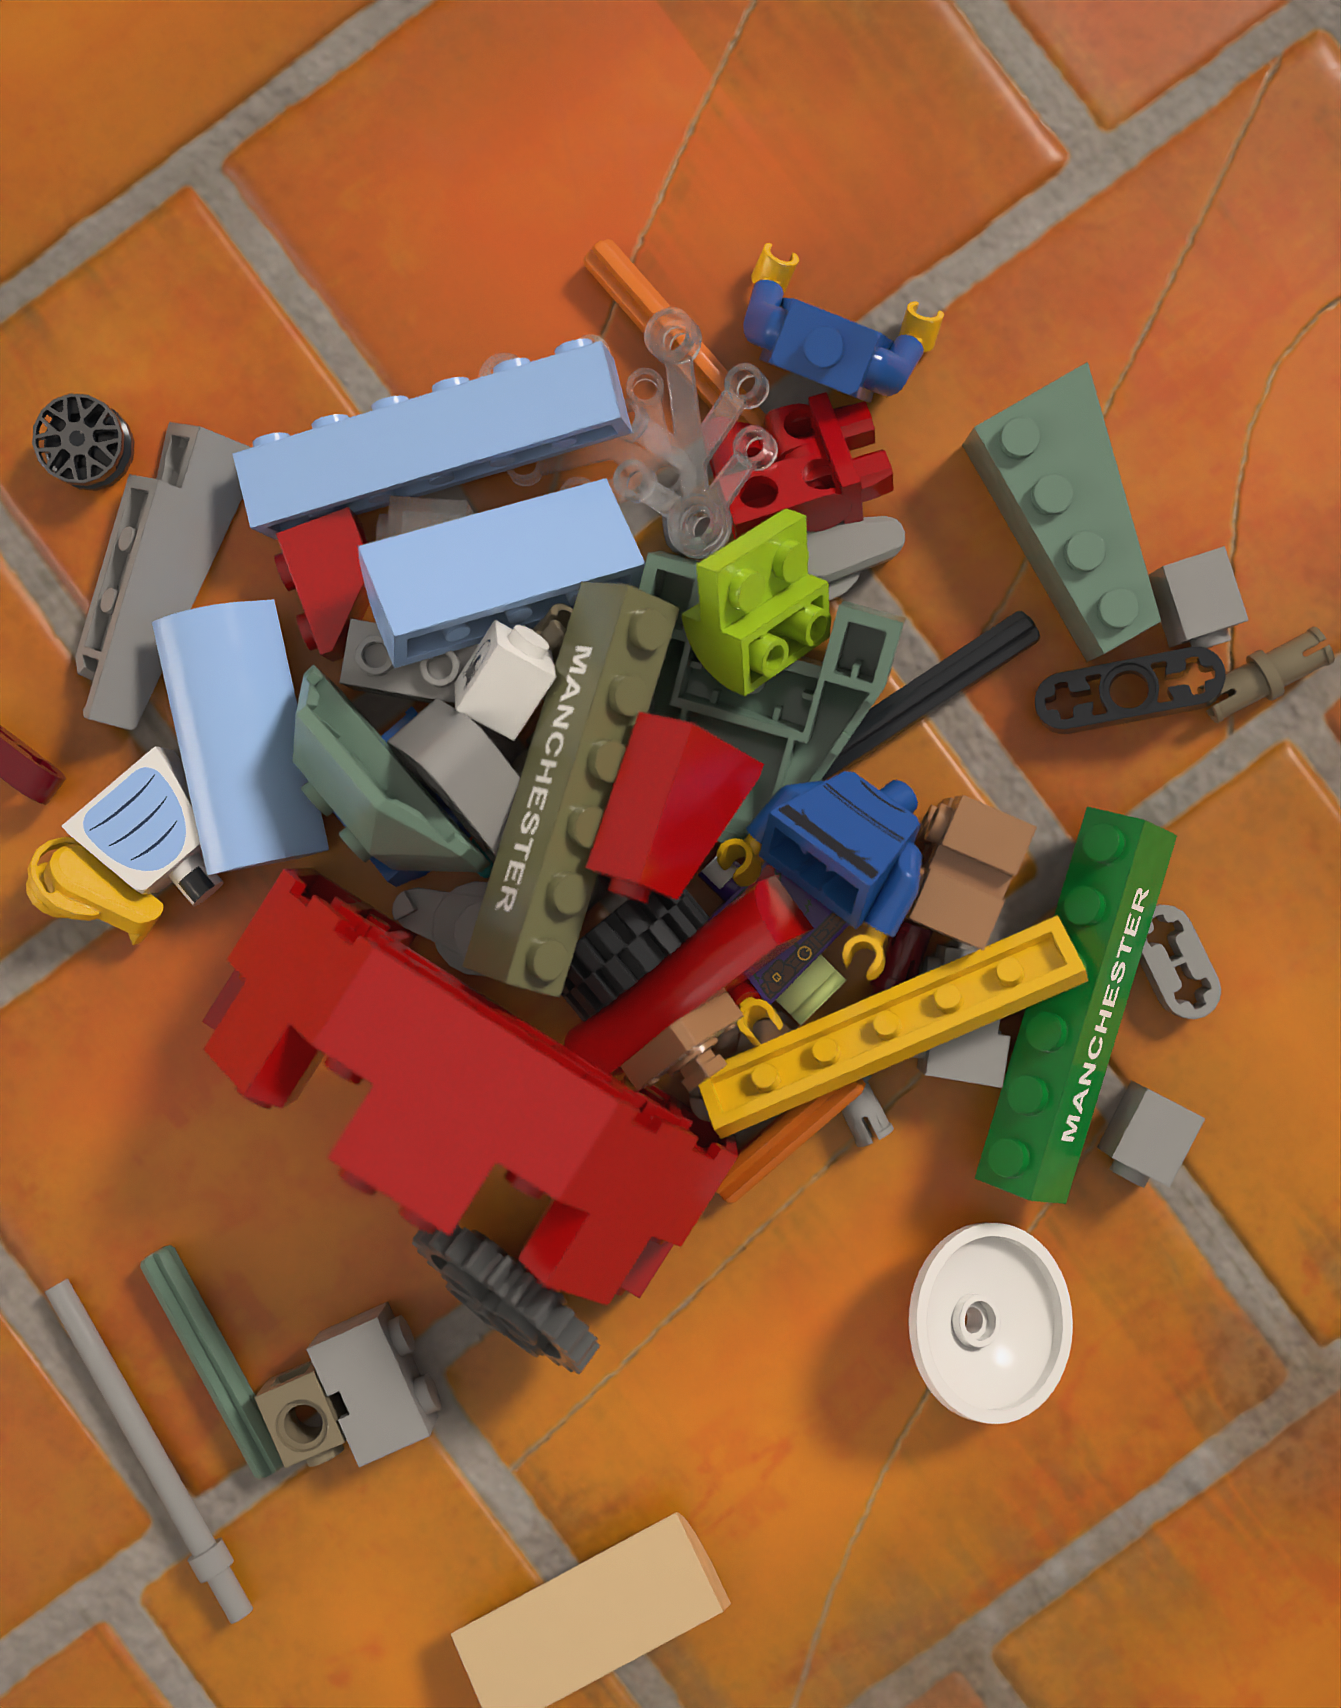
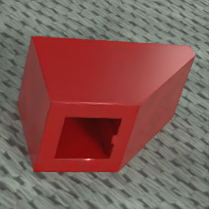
M349 507L276 533L282 553L274 555L275 564L284 586L288 591L297 590L303 606L304 613L296 615L303 640L310 651L318 649L321 656L332 662L344 658L350 619L362 620L370 604L358 553V546L368 544L369 541L361 519Z

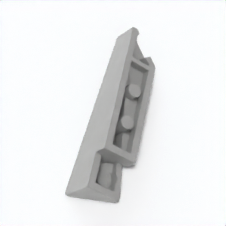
M169 422L157 478L152 479L128 475L75 655L78 674L93 681L86 706L83 709L84 718L128 730L137 727L162 673L152 621L192 608L243 497L232 454L252 447L200 426Z

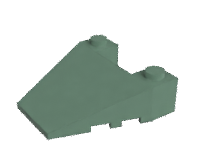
M664 551L649 552L639 589L680 609L648 714L693 723L764 764L760 778L717 841L723 843L733 838L744 840L749 834L746 830L747 825L780 788L789 784L821 781L885 688L906 617L843 601L838 607L823 661L802 656L744 697L722 685L705 669L691 648L683 627L681 614L699 603L696 564L700 561Z

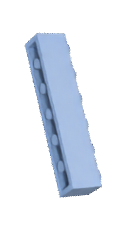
M590 339L571 340L556 347L554 350L555 355L532 362L527 358L506 360L494 366L493 374L474 380H469L466 377L444 379L432 386L431 393L412 399L406 396L386 397L374 402L371 405L372 411L350 418L345 414L328 415L312 422V429L291 436L288 433L282 432L260 436L253 440L252 448L232 454L250 528L270 538L278 539L276 535L278 532L349 507L356 515L631 434L633 431L615 360L602 341L593 343Z

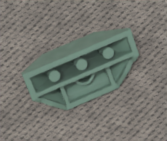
M315 665L311 666L303 675L296 711L293 763L308 779V782L301 787L307 798L325 816L328 817L332 812H335L346 825L339 833L346 845L365 863L370 858L375 857L392 870L482 872L491 864L424 785L396 757L386 741L342 690Z

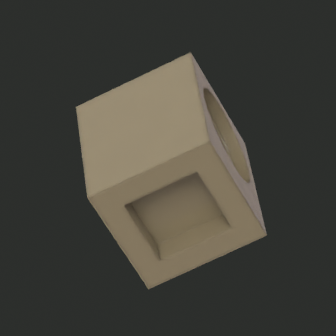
M312 1361L269 1378L254 1397L285 1468L304 1460L307 1461L309 1467L317 1466L334 1458L344 1450L343 1443H345L346 1437L338 1419L349 1412L340 1392L330 1396L326 1395ZM309 1405L315 1408L321 1415L323 1425L310 1427L303 1424L296 1415L295 1406Z

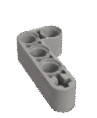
M435 699L387 741V744L396 757L422 784L438 794L494 863L520 777L474 721L445 702ZM598 878L596 879L586 912L607 894Z

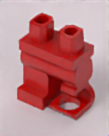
M827 392L808 397L809 405L801 403L791 404L769 411L764 418V431L758 434L753 425L727 418H717L707 425L703 435L707 459L722 503L724 504L726 519L734 540L784 509H790L806 515L807 531L809 532L827 530L842 521L845 524L863 521L862 502L894 491L893 470L885 450L881 449L854 458L850 454L851 450L875 444V428L866 401L833 409ZM746 457L751 462L753 469L731 475L743 458Z

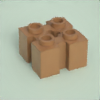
M965 795L943 799L942 803L937 807L930 805L920 824L916 840L925 845L922 852L918 895L904 919L962 944L984 950L1005 903L1003 900L1012 877L1018 873L1037 826Z

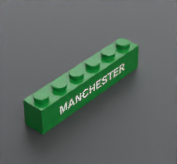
M1092 807L1086 808L1054 917L1058 915L1086 969L1088 981L1025 1009L974 1179L1029 1201L1066 1204L1176 842V834L1143 819Z

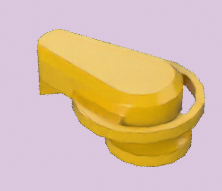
M71 837L48 840L36 849L27 868V895L32 904L41 912L57 918L86 921L100 919L128 932L132 945L141 943L147 937L164 908L163 903L154 895L141 894L133 889ZM58 849L53 853L49 862L41 863L37 866L40 857L50 850Z

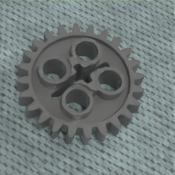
M456 1225L450 1236L437 1228L433 1234L419 1230L412 1238V1244L418 1249L417 1252L428 1260L427 1263L440 1272L441 1277L448 1282L445 1287L454 1297L476 1314L488 1328L507 1336L532 1356L537 1358L539 1355H546L556 1365H562L569 1372L574 1371L580 1374L599 1349L600 1344L596 1342L598 1338L588 1331L589 1327L585 1323L574 1317L575 1312L565 1306L567 1300L560 1292H552L536 1283V1278L525 1271L527 1267L519 1259L510 1256L499 1245L479 1231L473 1229L471 1232L466 1227L462 1229Z

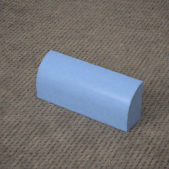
M607 478L358 546L360 566L367 596L394 669L439 656L449 651H456L479 644L494 620L511 629L515 625H522L529 629L534 628L553 605L562 603L573 608L581 582L629 584L639 589L645 561Z
M274 599L204 606L167 615L152 621L207 876L295 860L329 850L321 811L301 790V787L308 782V779L293 763L295 720L298 705Z

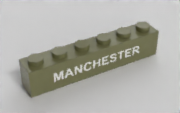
M581 582L555 665L556 678L548 688L462 967L509 985L560 998L598 873L587 869L586 865L638 713H648L680 609L679 607L629 584Z

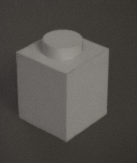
M1225 546L1162 566L1148 575L1169 648L1189 641L1191 647L1210 648L1231 641L1228 629L1249 620Z
M1131 1080L1097 1148L1114 1159L1109 1169L1121 1177L1145 1188L1149 1178L1170 1188L1206 1118Z

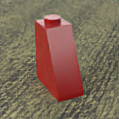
M639 712L586 868L611 878L608 891L622 897L647 904L652 892L678 900L760 778L764 764L693 723Z

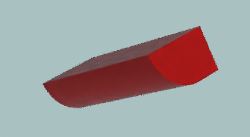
M777 876L765 878L700 927L675 951L665 957L629 989L621 993L614 1001L603 1007L585 1022L581 1021L570 1029L565 1037L564 1046L615 1078L624 1073L620 1067L623 1063L670 1025L727 991L729 994L812 931L814 927Z

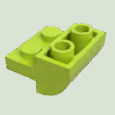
M783 509L696 564L699 603L681 614L687 639L705 669L722 685L744 697L830 638L829 582L808 574L809 551L807 548L806 515L790 509Z

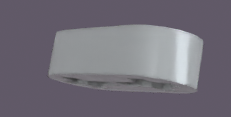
M1156 904L1153 918L1156 917L1161 922H1172L1174 924L1175 930L1167 935L1168 943L1174 955L1169 957L1162 944L1148 943L1146 938L1139 962L1158 1001L1165 1010L1187 1019L1205 1017L1216 1008L1220 1001L1221 986L1219 978L1187 915L1175 906ZM1152 921L1150 924L1148 934H1150L1154 930V925ZM1179 965L1187 978L1201 980L1202 987L1194 992L1197 1002L1193 1005L1189 1001L1175 999L1174 992L1182 987L1181 980L1175 970V967Z

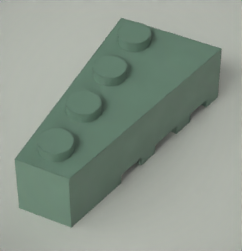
M1086 362L975 426L962 446L1086 662H1089L1161 622V618L1089 364Z

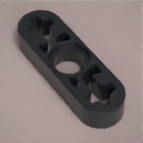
M1188 647L1056 673L1046 678L1038 687L1035 695V708L1041 723L1050 731L1058 734H1071L1198 710L1211 705L1220 696L1226 678L1225 667L1222 660L1213 651L1203 647ZM1197 663L1200 672L1212 673L1214 678L1205 681L1203 693L1192 694L1189 685L1182 684L1168 687L1167 694L1171 701L1157 702L1159 682L1153 669L1165 667V680L1184 676L1186 664ZM1134 674L1146 682L1149 693L1141 705L1135 708H1123L1115 704L1111 699L1110 687L1114 680L1121 675ZM1100 680V701L1106 713L1093 715V702L1074 706V717L1070 719H1061L1058 710L1046 709V703L1056 700L1057 689L1068 688L1071 697L1091 695V688L1087 682Z

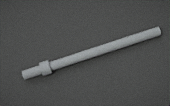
M69 1279L63 1280L46 1290V1296L192 1555L187 1561L200 1583L208 1582L231 1624L238 1622L253 1610V1607L230 1567L234 1562L232 1555L222 1538L214 1539Z

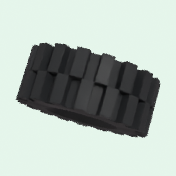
M686 888L678 900L652 892L647 904L628 899L577 941L561 992L562 997L581 1020L585 1022L656 967L665 957L675 951L703 926L710 917Z

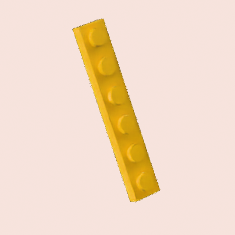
M1057 915L988 945L984 950L974 951L725 1060L727 1065L699 1085V1089L713 1128L722 1139L1088 981L1087 972Z

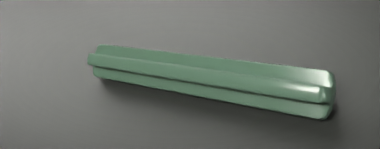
M169 1245L146 1256L140 1262V1268L253 1475L258 1479H262L277 1472L284 1465L254 1398L255 1394L177 1251Z

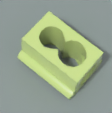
M820 954L776 1001L802 1025L847 980Z

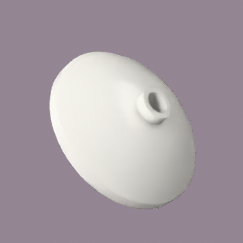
M976 1223L954 1231L939 1242L926 1258L918 1273L911 1295L909 1335L913 1356L920 1375L932 1394L946 1408L960 1417L981 1423L1003 1424L1019 1420L1035 1411L1047 1400L1059 1383L1065 1370L1073 1334L1070 1295L1061 1270L1049 1251L1037 1239L1015 1226L1001 1223ZM967 1314V1324L965 1326V1316Z

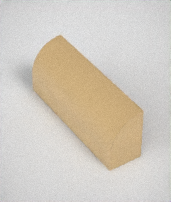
M676 1512L451 1633V1636L482 1708H545L724 1612L731 1602L696 1533L687 1520L680 1513Z

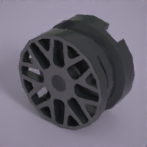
M68 394L52 400L40 411L33 426L32 445L38 461L49 474L78 489L97 491L114 485L127 473L133 461L135 441L130 426L118 412L90 395ZM46 415L52 418L50 423L45 419ZM43 423L47 427V430L45 433L39 434L40 427ZM39 440H44V448H39ZM41 453H45L48 461L47 464L44 461Z

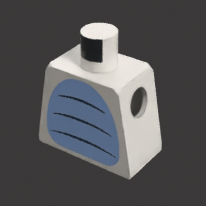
M156 746L62 825L71 837L141 894L159 893L173 882L193 906H197L214 894L224 883L217 874L207 876L183 763L174 750Z

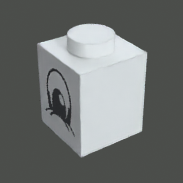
M494 620L454 683L456 710L514 741L556 678L552 651L549 650V644L539 634L525 626L515 625L511 629Z

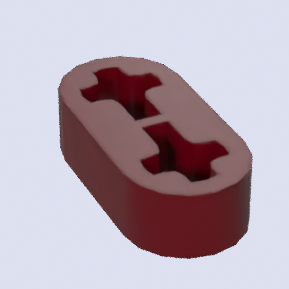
M0 725V778L30 799L44 805L48 804L66 780L65 775Z

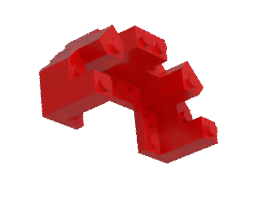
M312 868L283 869L228 956L227 961L235 969L202 1020L204 1024L215 1030L203 1050L236 1086V1091L260 1107L271 1109L272 1106L283 1109L298 1099L326 1054L327 1057L323 1062L324 1065L339 1077L357 1085L363 1079L373 1084L327 1157L341 1167L338 1175L347 1184L368 1195H375L377 1190L401 1205L398 1210L399 1214L416 1228L431 1234L435 1233L438 1228L450 1236L497 1162L508 1169L504 1175L505 1179L524 1194L535 1199H541L544 1193L552 1197L551 1202L525 1241L518 1257L527 1267L525 1271L536 1278V1283L552 1292H567L607 1306L615 1294L623 1296L625 1291L640 1299L673 1245L679 1247L683 1245L738 1158L735 1135L732 1134L721 1139L715 1132L711 1120L710 1122L701 1120L688 1105L656 1085H652L649 1088L646 1086L637 1091L626 1074L621 1081L617 1080L409 948L417 934L404 928L400 923Z

